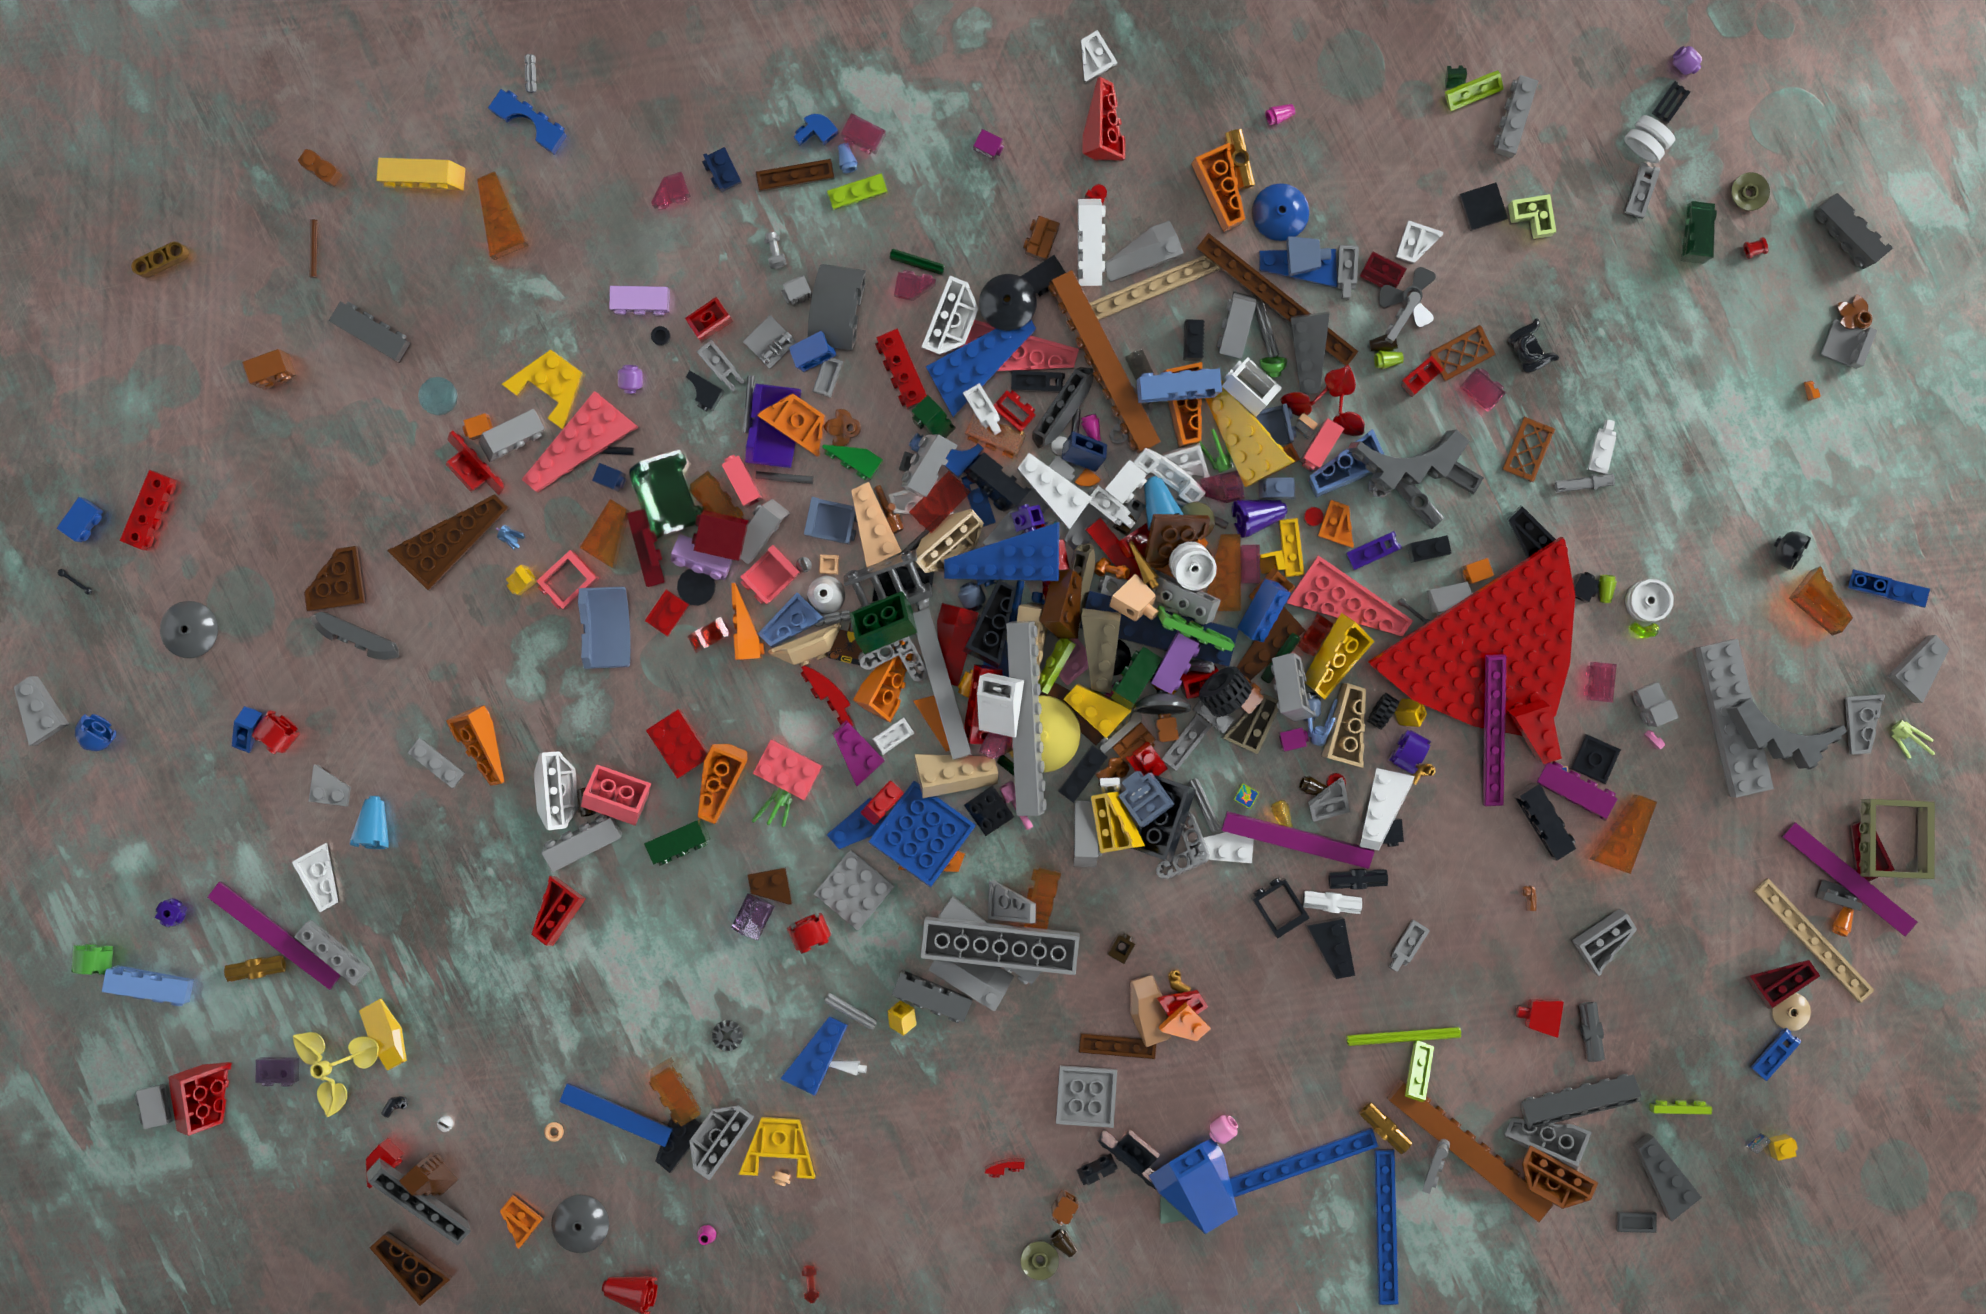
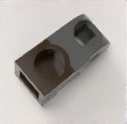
M1133 497L1126 507L1131 512L1128 517L1136 523L1146 505ZM1124 523L1120 526L1118 524L1113 525L1114 529L1125 536L1132 530V528L1130 529Z

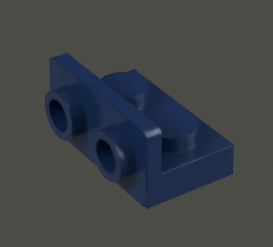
M725 147L709 155L707 153L703 154L705 160L702 163L707 172L711 170L713 177L710 179L715 189L719 188L721 192H724L742 183Z

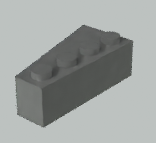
M1838 193L1831 196L1814 210L1817 219L1821 223H1825L1829 228V233L1841 242L1842 249L1850 253L1854 263L1858 267H1862V269L1875 264L1893 249L1889 243L1885 246L1880 241L1882 236L1877 231L1873 232L1868 229V222L1864 218L1854 215L1855 210Z

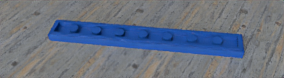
M1368 1128L1229 1177L1233 1195L1237 1197L1377 1148L1379 1146L1373 1129Z
M1375 1149L1378 1304L1397 1305L1398 1266L1395 1150Z

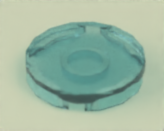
M433 377L422 384L418 397L424 410L439 416L453 410L457 403L458 395L453 383L442 377Z

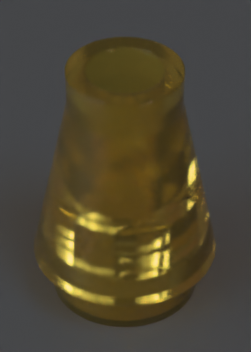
M1285 800L1273 803L1271 805V812L1278 823L1291 828L1293 824L1289 804Z

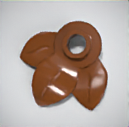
M1855 295L1852 304L1847 302L1838 303V312L1843 317L1840 324L1845 328L1854 329L1858 327L1866 329L1872 324L1873 318L1871 313L1868 312V304L1860 295Z
M836 409V418L828 420L824 424V429L830 435H834L832 445L845 446L850 442L851 438L859 435L861 425L858 420L852 418L847 410ZM852 424L853 430L849 431L848 427Z
M1121 758L1109 759L1108 767L1097 772L1096 776L1099 780L1100 778H1123L1128 774L1130 767Z

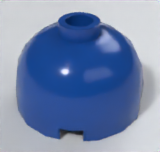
M84 714L75 727L77 742L83 749L89 751L106 749L115 739L116 731L112 732L109 728L111 724L103 717L95 714L89 717L86 716L87 714Z

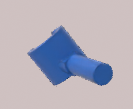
M1032 592L1031 599L1034 603L1045 604V599H1042L1043 593Z

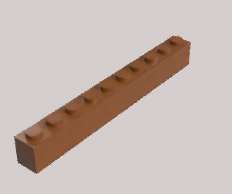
M1070 270L1049 282V291L1053 297L1056 296L1060 312L1062 314L1065 313L1068 319L1066 323L1070 331L1075 332L1077 336L1075 338L1076 343L1080 349L1083 348L1087 364L1089 366L1092 365L1095 371L1093 373L1095 380L1101 383L1104 388L1102 393L1106 400H1110L1114 416L1119 417L1121 421L1120 428L1124 434L1128 435L1131 449L1138 454L1145 448L1148 449L1160 443L1161 441L1142 404L1138 403V396L1073 271Z
M1399 1081L1387 1096L1391 1103L1438 1141L1441 1139L1448 1140L1451 1152L1537 1222L1544 1218L1553 1204L1529 1191L1526 1180L1524 1181L1519 1177L1521 1173L1513 1166L1509 1169L1504 1165L1506 1161L1498 1154L1493 1156L1489 1152L1491 1150L1490 1147L1483 1142L1481 1144L1477 1143L1474 1140L1476 1138L1474 1134L1469 1130L1464 1132L1460 1129L1461 1124L1453 1117L1449 1120L1444 1116L1447 1112L1438 1105L1433 1107L1430 1104L1431 1099L1427 1096L1423 1102L1405 1097L1407 1082Z

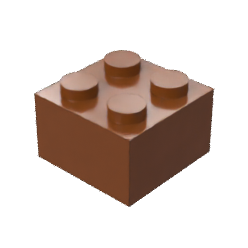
M280 349L242 362L249 383L263 390L273 387V384L279 381L280 383L292 380L291 377L296 376L289 354Z

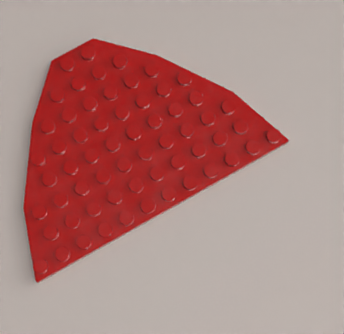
M1559 537L1375 656L1368 663L1413 701L1471 726L1484 728L1485 655L1505 654V733L1523 736L1507 710L1543 699L1551 705L1553 717H1555L1570 666L1575 608V590L1565 539Z

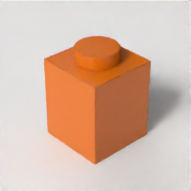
M486 413L463 420L465 425L462 426L465 436L471 440L481 438L482 433L493 428L490 417Z
M1488 558L1463 566L1462 575L1469 584L1494 576Z

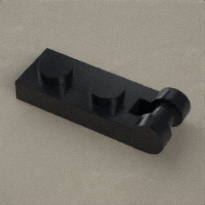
M1012 370L1011 390L1059 393L1063 388L1065 373ZM1050 379H1056L1055 386L1050 385Z

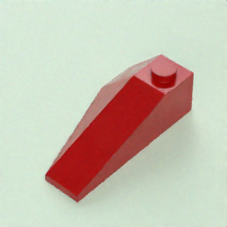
M942 603L937 619L938 641L951 685L958 687L967 658V653L963 652V649L976 625L979 612Z

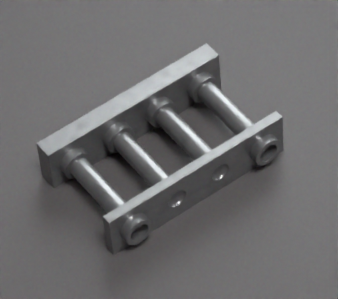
M916 549L913 551L906 550L899 556L858 571L851 570L844 575V585L852 584L861 604L860 608L872 604L868 603L859 582L864 579H871L879 600L888 597L885 595L877 576L888 571L897 593L902 591L910 604L933 597L930 583L924 584L921 582L913 563L917 561ZM906 565L915 587L910 590H904L895 568Z

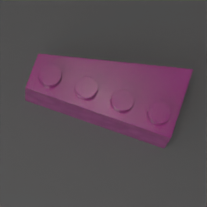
M1555 761L1552 764H1546L1537 781L1538 784L1559 796H1564L1566 800L1573 804L1581 805L1586 811L1600 815L1602 820H1607L1618 799L1615 797L1616 793L1606 788L1604 791L1597 788V783L1589 779L1587 782L1580 779V774L1572 770L1570 772L1563 770L1564 766Z

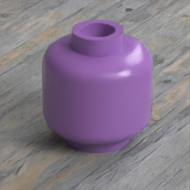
M1682 46L1674 53L1673 65L1682 74H1695L1701 68L1702 56L1693 47Z
M623 365L618 370V387L624 389V393H636V390L642 388L643 373L641 369H638L637 365Z

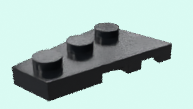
M905 566L895 568L904 590L914 588L915 585L908 568ZM916 568L921 582L924 584L930 583L932 588L934 571L925 573L921 568ZM888 571L877 575L886 596L889 597L897 593ZM874 587L872 602L879 600Z
M675 1103L672 1117L668 1123V1126L673 1128L665 1147L660 1146L655 1160L669 1173L673 1172L689 1151L690 1139L702 1124V1122L678 1103Z

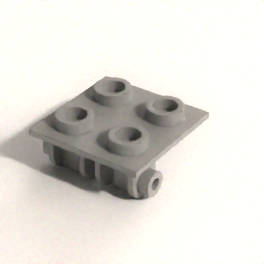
M771 315L743 341L769 369L789 351V347L797 343Z

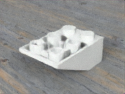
M991 673L980 675L977 692L979 730L1016 737L1024 680Z

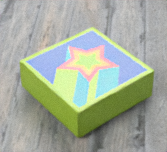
M1242 783L1233 800L1251 809L1259 792Z

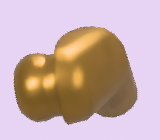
M1429 763L1417 765L1416 768L1418 770L1413 775L1411 774V776H1415L1413 784L1416 785L1422 776H1433L1436 772L1435 767Z
M1173 970L1169 973L1168 979L1173 990L1179 993L1190 991L1191 987L1182 983L1180 971Z

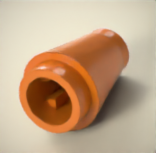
M1842 907L1832 925L1833 933L1844 937L1851 933L1853 909Z

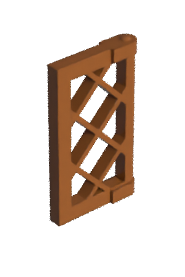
M1481 325L1429 352L1430 356L1432 355L1444 369L1440 373L1444 382L1496 355ZM1476 332L1480 337L1479 342L1468 340V337ZM1461 340L1465 341L1462 351L1451 348L1452 345ZM1467 342L1477 345L1475 355L1464 353ZM1479 347H1485L1487 353L1477 357ZM1446 349L1448 351L1444 361L1439 358L1437 353ZM1450 351L1461 354L1458 365L1447 361ZM1463 355L1473 358V361L1466 365H1460ZM1446 364L1457 367L1456 370L1449 374L1445 370Z
M1524 416L1502 470L1529 482H1534L1556 429ZM1526 425L1532 426L1534 432L1524 436ZM1540 431L1548 433L1543 443L1538 434ZM1536 434L1540 444L1530 448L1525 437ZM1523 439L1527 449L1517 453L1516 450L1519 442ZM1541 446L1540 454L1537 460H1535L1531 450ZM1528 451L1532 462L1522 466L1518 455ZM1515 456L1520 466L1516 469L1510 467ZM1534 464L1531 475L1525 473L1523 467Z

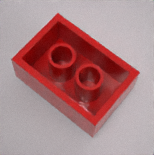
M677 709L646 730L677 779L704 763L708 750L681 709Z

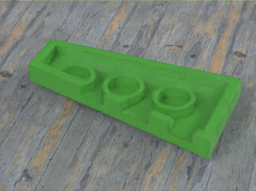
M1158 606L1157 610L1159 612L1157 615L1164 628L1171 631L1173 629L1179 630L1186 637L1194 636L1203 644H1208L1209 642L1221 651L1226 649L1232 652L1235 644L1231 638L1209 628L1205 631L1203 630L1204 627L1194 621L1187 623L1181 615L1175 612L1173 615L1165 612L1164 607Z

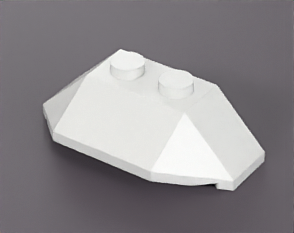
M949 276L922 348L940 355L965 345L979 310L968 282Z
M559 751L540 753L534 770L537 812L546 830L563 829L568 826V823L578 809L576 770Z

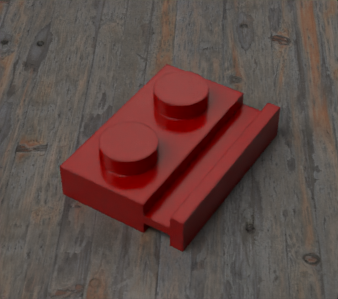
M666 589L645 619V622L668 637L690 605Z
M1148 741L1132 752V756L1126 757L1133 769L1141 771L1143 776L1148 773L1159 776L1168 769Z

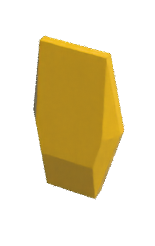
M382 998L359 1010L368 1037L378 1043L379 1050L377 1055L386 1070H391L407 1061L402 1028Z

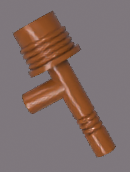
M881 485L874 487L893 534L902 531L904 527L900 514H893L896 508L895 504L888 503Z

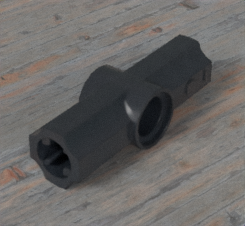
M1350 869L1343 872H1329V889H1367V887L1388 886V873L1386 869Z

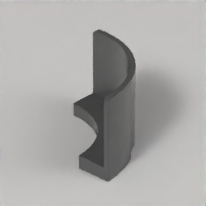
M826 264L820 265L812 293L807 338L822 331L829 346L853 350L857 339L858 316H856L857 305L860 306L865 289L866 270Z

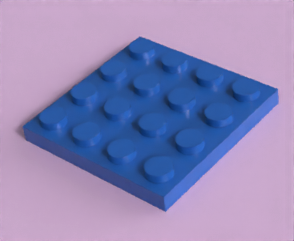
M913 781L868 843L931 888L976 825L938 797L923 798L920 784Z

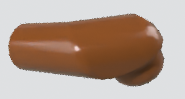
M1531 885L1524 886L1522 894L1527 896V911H1536V890Z

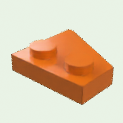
M1330 500L1317 536L1353 548L1354 542L1352 539L1349 506Z

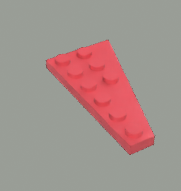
M974 320L965 345L995 328L988 323ZM1031 335L997 372L1074 368L1079 349Z
M594 391L521 480L533 490L539 492L565 473L571 472L579 464L585 463L608 448L609 445L617 440L619 441L626 434L639 427Z
M1319 555L1287 600V604L1339 618L1342 612L1359 625L1401 637L1413 622L1405 614Z

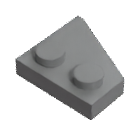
M314 765L309 802L347 807L349 805L351 787L322 769L321 766Z
M1339 778L1308 802L1313 822L1350 812L1343 778Z

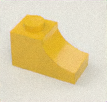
M519 565L506 578L508 582L506 586L512 594L516 593L517 595L523 594L537 583L536 577L528 566Z

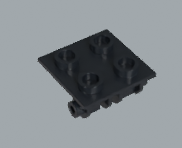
M993 785L964 804L985 836L1014 818V815Z

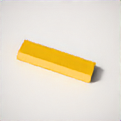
M1298 518L1280 520L1278 524L1281 550L1286 567L1284 575L1285 577L1305 575Z

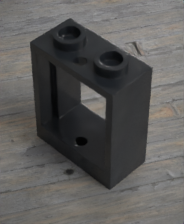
M1279 877L1269 883L1271 886L1265 890L1262 887L1253 893L1254 896L1251 898L1277 939L1310 919L1286 879H1280ZM1283 886L1300 913L1275 927L1259 900Z

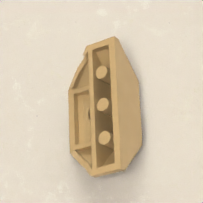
M973 509L950 514L921 539L916 551L917 561L915 562L925 573L944 571V559L969 552L977 546L984 523Z
M839 622L768 650L770 655L793 665L799 664L800 667L810 664V659L817 657V660L828 657L827 653L831 651L842 625Z

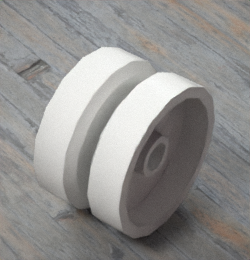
M1642 115L1635 124L1636 129H1631L1624 138L1625 143L1634 153L1651 163H1658L1665 154L1664 150H1668L1675 141L1674 135L1664 124L1647 115Z
M1185 542L1180 544L1173 550L1169 558L1171 573L1178 583L1188 590H1200L1207 587L1216 575L1217 566L1215 560L1200 543Z
M1648 579L1637 582L1629 588L1625 596V605L1628 613L1634 619L1641 622H1652L1663 619L1670 613L1674 597L1671 589L1664 582L1657 579Z

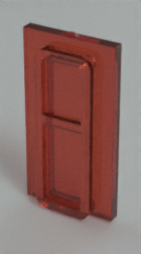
M948 471L932 487L927 497H923L909 513L919 524L932 533L971 491Z

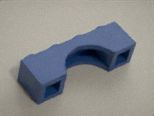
M500 89L489 105V110L505 122L515 118H527L534 122L536 126V142L555 155L567 137L565 132H563L565 128L556 122L553 125L547 121L549 117L540 111L538 114L532 110L533 106L526 101L522 103L516 99L518 96L510 90L505 92Z

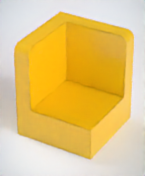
M1282 550L1258 555L1261 574L1269 573L1273 567L1277 571L1286 569Z
M1401 699L1398 707L1395 709L1398 724L1402 726L1420 727L1427 716L1425 706L1412 699Z
M900 1000L887 1011L890 1028L904 1036L916 1026L915 1009Z

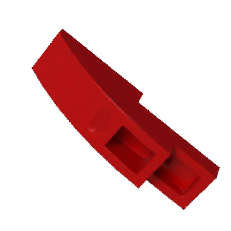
M802 666L803 671L801 675L805 682L810 681L813 686L810 690L816 699L820 698V700L828 697L829 701L827 703L832 711L836 710L839 715L837 717L839 724L841 725L847 720L854 726L853 721L845 710L851 703L843 692L820 672L808 666Z

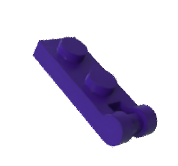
M1395 531L1347 552L1346 555L1352 569L1356 570L1402 549L1401 544H1398L1395 538L1397 536ZM1387 540L1391 545V547L1388 549L1384 544V542Z

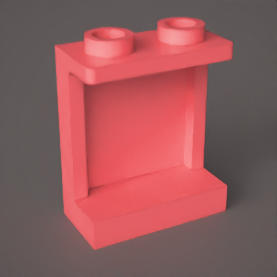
M772 545L750 569L740 576L742 579L740 583L748 591L752 589L756 593L754 597L761 604L765 602L768 605L800 572Z

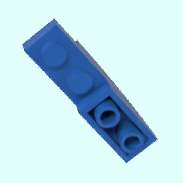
M1855 569L1852 570L1848 585L1849 589L1922 608L1926 607L1930 592L1929 588Z

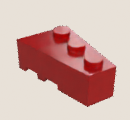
M1542 699L1507 710L1535 758L1543 764L1562 759L1550 704Z

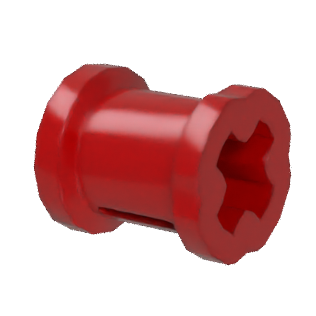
M1761 237L1758 241L1745 242L1743 244L1744 253L1748 259L1761 253L1767 254L1769 251L1764 237Z

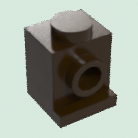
M1126 933L1122 935L1117 934L1110 949L1107 951V955L1125 964L1136 945L1132 941L1133 937ZM1124 943L1125 949L1120 950L1118 945Z

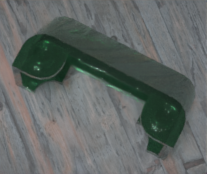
M680 449L639 461L629 469V476L640 507L646 510L651 531L655 530L657 540L695 527L697 515H701L704 510L699 505H694L682 472L687 461Z

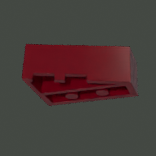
M1810 960L1745 977L1766 1007L1770 1009L1819 978L1820 974Z

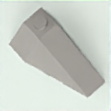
M1167 221L1149 228L1105 263V270L1109 281L1113 282L1181 258L1184 253L1171 222Z
M934 960L929 968L930 972L993 1011L998 1007L1014 975L996 966Z

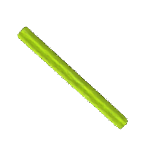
M1455 1027L1348 1035L1346 1041L1348 1046L1460 1038L1461 1029Z

